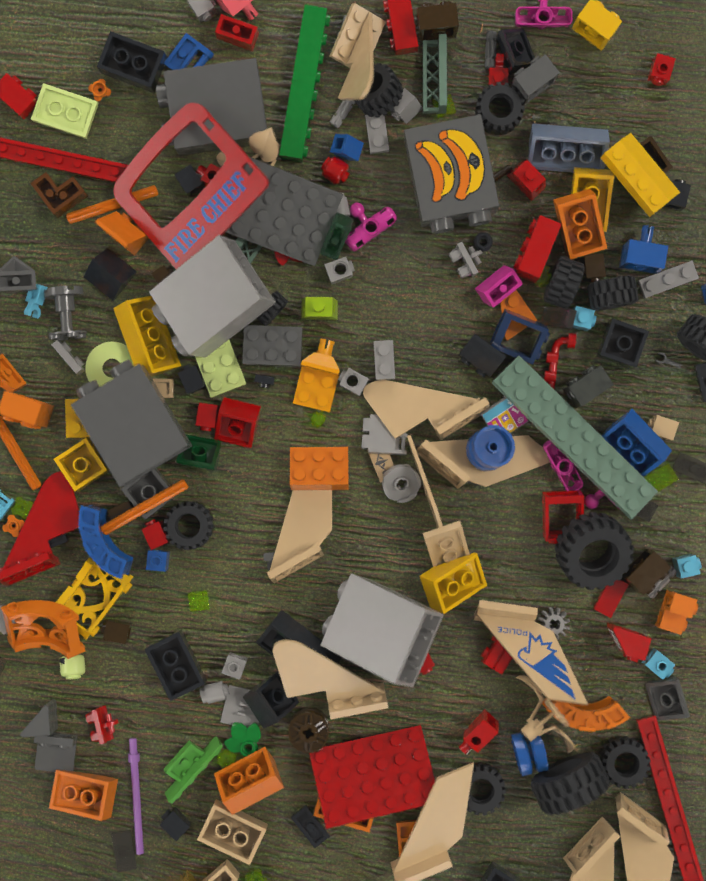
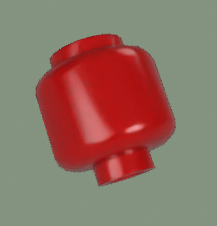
M337 156L328 157L321 167L322 176L335 185L340 182L344 183L350 175L347 172L349 165Z

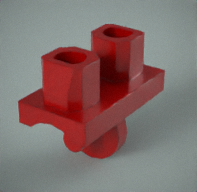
M106 705L100 706L85 715L88 724H95L96 730L90 732L92 742L105 744L107 741L114 739V725L118 724L119 721L118 719L112 720L111 713L107 712Z

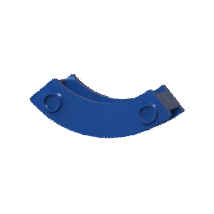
M81 505L79 531L83 546L90 558L102 570L114 577L122 579L124 574L129 575L134 558L121 551L114 544L110 535H104L100 528L103 524L107 523L108 510L94 505Z

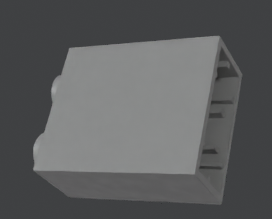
M221 235L217 236L149 291L156 303L152 307L154 315L162 324H169L176 334L172 338V343L178 352L183 356L192 355L204 358L276 303L236 241Z
M350 574L349 579L345 580L338 589L337 597L339 602L334 614L329 616L324 622L322 628L324 638L321 646L393 684L413 687L444 614L371 579Z

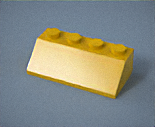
M632 133L619 140L601 156L602 161L649 217L680 193Z
M152 296L124 301L113 309L133 365L141 364L145 366L150 376L154 377L181 367L167 325L162 324L152 311V307L156 304Z

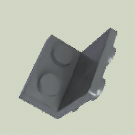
M53 732L48 736H34V743H37L35 769L56 772L57 769L74 771L78 735Z

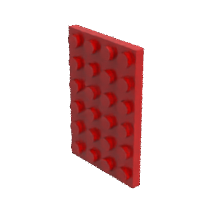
M421 725L322 747L317 752L309 753L326 829L423 807L435 782Z

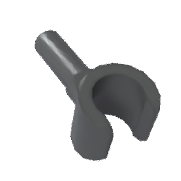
M663 352L658 353V355L664 357V361L655 360L658 365L665 363L680 369L681 364L668 359Z

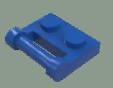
M186 33L166 59L164 65L170 70L187 68L198 51H200L203 55L194 67L204 66L208 59H212L214 53Z

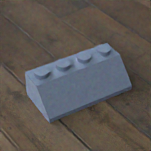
M532 124L528 161L537 170L573 172L574 167L604 169L605 163L602 161L601 156L609 149V132L606 129Z

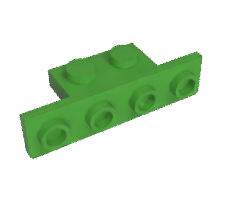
M217 736L203 750L189 740L164 768L165 773L176 780L165 792L169 803L172 804L175 800L179 799L183 791L194 782L197 775L206 769L213 757L220 753L223 745Z

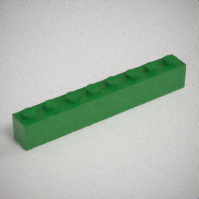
M306 4L304 6L279 153L282 160L303 163V158H307L309 146H306V140L310 139L312 128L309 127V122L314 119L315 109L312 108L313 101H317L318 90H315L316 83H320L321 71H318L319 64H323L324 53L321 52L322 45L326 46L328 34H325V28L329 27L331 15H328V9L324 7Z

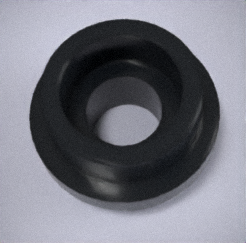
M485 232L477 234L473 241L474 247L478 251H488L493 244L492 237ZM481 239L486 240V245H480L479 241Z

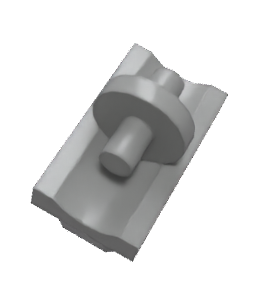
M463 242L457 244L456 248L448 254L453 263L460 259L463 260L465 265L457 269L461 279L470 275L471 277L477 275L478 270L472 260L475 261L476 265H479L482 262L478 256L483 254L481 250L476 252L473 246L468 248L471 254L469 255Z

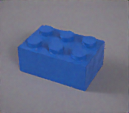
M630 409L609 426L601 435L643 477L662 464L672 452L667 444L633 409Z

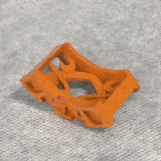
M44 600L11 602L1 607L8 634L7 639L15 652L30 648H41V645L50 646L52 650L60 652L67 659L85 652V646L79 639L76 622L79 620V616L72 609L56 602ZM39 617H45L50 619L56 626L52 629H44L41 625L32 622Z
M611 696L588 705L549 700L562 713L570 727L582 731L608 730L624 723L630 718ZM544 700L542 705L546 708V710L549 713H552V711L546 706Z

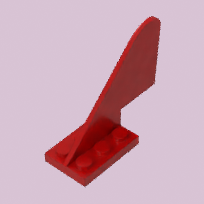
M62 471L52 474L43 483L4 567L0 568V584L10 586L61 564L59 558L53 555L49 540L78 529L80 512L75 492Z

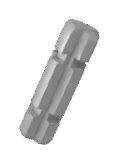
M354 100L342 101L335 112L336 115H333L330 120L334 127H340L342 119L344 120L351 110V105L355 104Z
M672 566L669 570V575L664 580H659L655 584V589L650 594H647L650 598L653 599L658 594L657 592L661 591L670 581V578L677 574V571Z

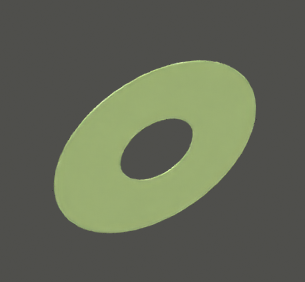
M105 342L95 347L86 361L85 370L88 381L96 380L101 387L113 379L106 376L103 372V364L108 359H116L120 363L130 360L133 364L127 346L119 342Z

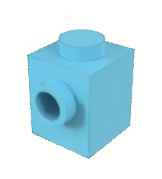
M575 306L572 308L568 327L583 331L590 330L596 322L595 310Z
M688 554L672 558L674 569L677 571L676 577L683 579L700 574L699 569L702 566L700 559L696 558V555Z
M655 648L649 652L645 661L641 662L663 680L673 673V667L675 666L674 663Z

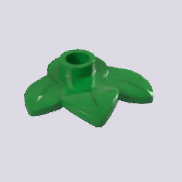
M234 722L231 728L232 738L224 741L227 749L233 753L240 752L244 757L258 750L257 742L261 738L258 724L254 722L247 728L242 723ZM250 744L252 748L248 750L245 748V745Z

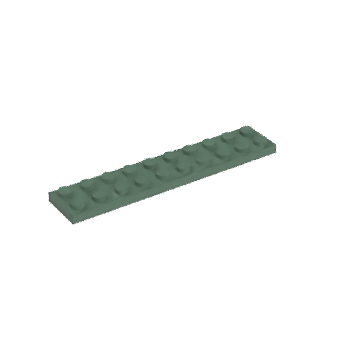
M520 356L492 382L630 520L658 492Z

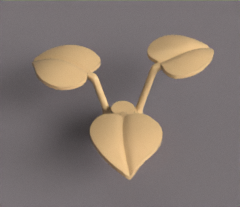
M272 128L252 134L249 138V145L252 151L256 153L252 158L256 159L260 156L264 162H271V165L274 166L280 152V145L276 141ZM222 151L216 157L221 167L226 161V156Z
M525 675L517 676L516 678L529 685L539 698V702L532 715L526 720L528 724L521 729V732L532 742L538 735L541 736L548 731L554 730L564 742L567 753L572 752L575 748L572 740L554 723L542 730L544 728L543 724L554 715L565 727H568L569 724L565 717L551 701L545 700L541 691L529 677ZM545 700L546 706L552 713L541 722L537 718L533 720Z

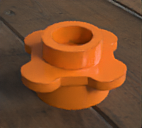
M99 79L89 85V91L93 93L95 101L99 102L103 97L111 95V90L107 88L104 79Z
M9 515L7 517L8 521L2 526L4 532L11 533L13 537H18L25 521L16 518L15 515Z

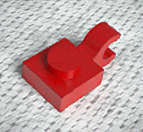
M496 53L495 68H489L488 86L492 83L495 86L497 82H501V85H504L505 82L508 83L509 68H503L504 54Z

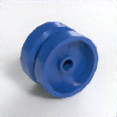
M489 425L475 432L468 439L466 445V455L469 462L481 471H493L507 464L513 458L515 452V442L512 435L505 428L498 425Z
M522 733L511 734L515 758L522 777L532 774V761L537 772L549 770L546 749L541 736L538 735L532 742L527 739L528 743H526Z

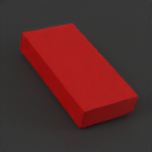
M617 579L614 581V585L610 587L606 585L593 609L611 618L629 584Z

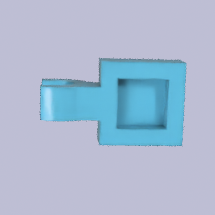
M36 284V290L28 291L25 299L28 302L24 310L25 315L31 316L33 311L32 317L39 319L41 315L39 305H43L45 300L44 290H47L48 287Z

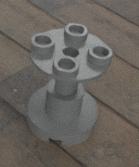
M58 286L44 290V298L55 299L56 313H60L61 331L49 333V340L66 341L68 338L73 337L75 339L86 338L87 331L73 330L71 313L75 312L74 298L84 295L83 287L74 286V290H71L68 286Z

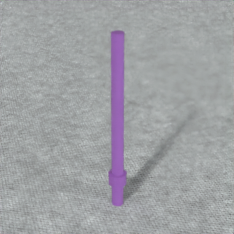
M129 738L130 753L128 754V762L131 765L136 854L140 855L144 854L138 768L140 753L137 752V738Z

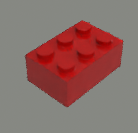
M541 215L537 220L533 219L527 231L530 236L526 237L520 248V251L523 253L518 256L513 266L519 277L534 283L541 277L561 223Z

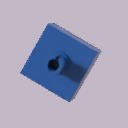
M642 225L640 241L630 239L622 246L619 268L657 274L665 269L668 246L652 243L655 227Z

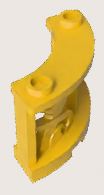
M90 557L76 575V579L71 584L73 587L68 586L56 601V603L72 609L78 616L83 614V623H85L86 618H91L92 623L87 629L77 622L78 633L85 640L90 635L94 637L100 630L98 625L123 592L126 594L132 587L130 582L133 579L132 575L124 574L122 579L110 575L114 579L108 581L107 577L110 574L107 572L104 574L99 565ZM93 575L94 579L97 577H99V579L97 581L92 582L90 581L89 576ZM117 580L121 585L115 587L113 582ZM102 583L104 602L84 606L86 595L82 587H80L81 584L96 586ZM111 592H117L111 600ZM75 595H79L81 597V602L79 606L77 605L79 601L74 600ZM104 609L101 615L97 617V614L95 612Z

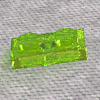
M669 463L644 477L658 492L679 480Z

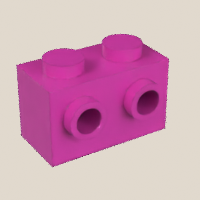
M503 265L478 285L475 290L485 304L494 308L523 283L514 269Z

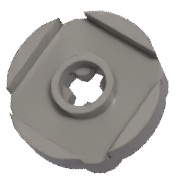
M398 464L384 472L382 487L389 499L405 503L416 497L419 487H421V479L417 471L409 464ZM401 479L407 481L402 488L400 485L396 486Z

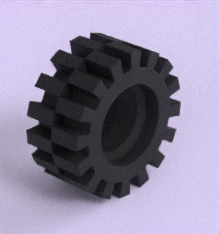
M277 290L271 295L276 303L256 318L264 326L270 324L288 303V300Z

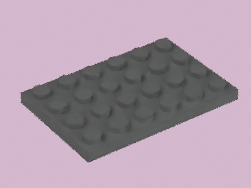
M250 157L251 161L268 178L269 186L226 232L315 266L343 194ZM248 163L243 167L249 175L254 171Z

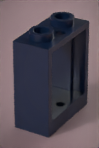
M504 309L489 344L498 351L515 358L520 356L525 362L533 365L534 361H538L542 353L540 348L543 343L547 342L550 333L546 325ZM511 320L540 331L529 356L501 344Z

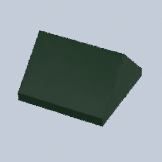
M186 434L192 447L177 456L176 463L217 470L222 441Z

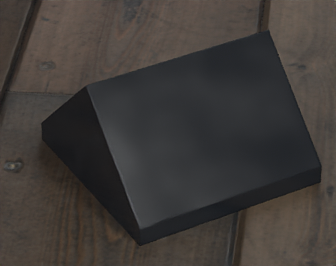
M524 28L501 29L498 32L496 41L501 54H504V62L506 67L509 68V75L523 67L524 69L528 68L535 56Z
M106 248L91 260L84 278L114 301L137 271L109 248Z

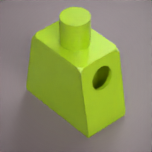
M305 297L302 299L301 319L338 320V300L333 297Z

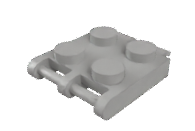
M370 414V418H363V432L369 433V435H362V449H368V453L407 455L405 450L407 433L395 439L378 415ZM400 438H402L401 450H399Z

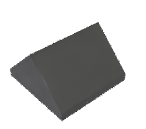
M671 675L668 678L665 677L664 680L657 679L645 683L652 710L657 720L690 717L680 680L677 677Z
M52 699L40 710L20 733L21 737L48 736L58 729L57 702L55 699Z

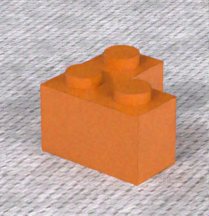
M666 590L655 626L681 635L682 631H685L688 621L686 618L692 619V616L697 613V600Z

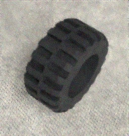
M590 512L588 516L582 514L579 515L577 520L572 519L569 521L571 524L563 527L562 535L559 534L557 537L559 544L556 543L555 545L556 560L567 578L578 587H586L587 590H594L595 587L598 590L604 589L606 585L609 587L614 585V581L617 579L621 580L623 573H627L630 568L628 565L632 564L633 556L631 554L634 553L632 540L621 524L612 516L608 517L604 513H599L598 516L596 512ZM596 540L609 541L606 552L599 559L592 562L579 561L581 552L588 544Z
M593 752L578 753L556 761V763L548 766V771L536 774L531 780V789L541 810L549 815L567 813L589 804L591 801L599 798L600 795H603L608 790L610 784L599 756Z

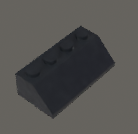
M283 610L278 613L256 642L273 657V646L277 641L294 640L337 664L342 656L322 647V640L312 634L306 627L298 623Z

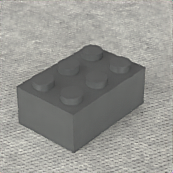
M247 325L244 327L243 365L301 367L302 327Z

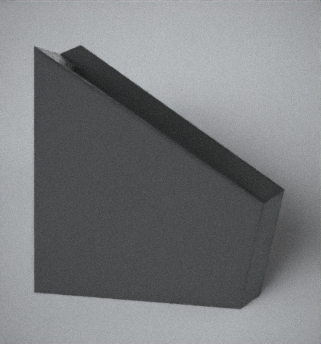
M13 256L0 268V292L22 293L36 290L35 270L17 257Z

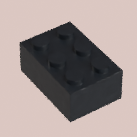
M110 31L97 68L101 74L154 93L167 56L162 50Z
M182 629L144 649L170 702L207 682Z

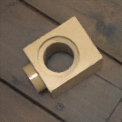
M655 415L649 419L647 425L661 439L673 441L679 422Z

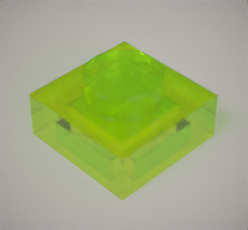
M451 94L447 95L446 114H436L438 119L456 114ZM433 99L434 108H438V102Z
M545 265L541 277L534 285L542 287L544 283L548 284L552 274L549 273V266Z
M208 590L188 592L190 612L210 609Z

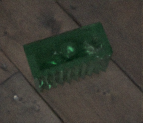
M339 212L335 213L320 251L322 255L338 260L351 230L353 218Z

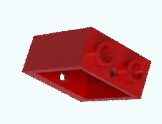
M581 490L542 492L543 537L546 542L551 544L558 543L557 537L563 533L562 530L549 531V505L576 503L577 520L579 515L584 514V495Z

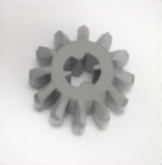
M549 607V614L543 610L542 614L545 617H538V620L543 622L540 625L552 630L558 640V633L564 637L566 634L562 630L570 629V627L565 625L570 622V619H563L567 613L565 611L560 613V608L557 607L554 612L553 608ZM552 619L554 621L558 620L556 627L549 626Z

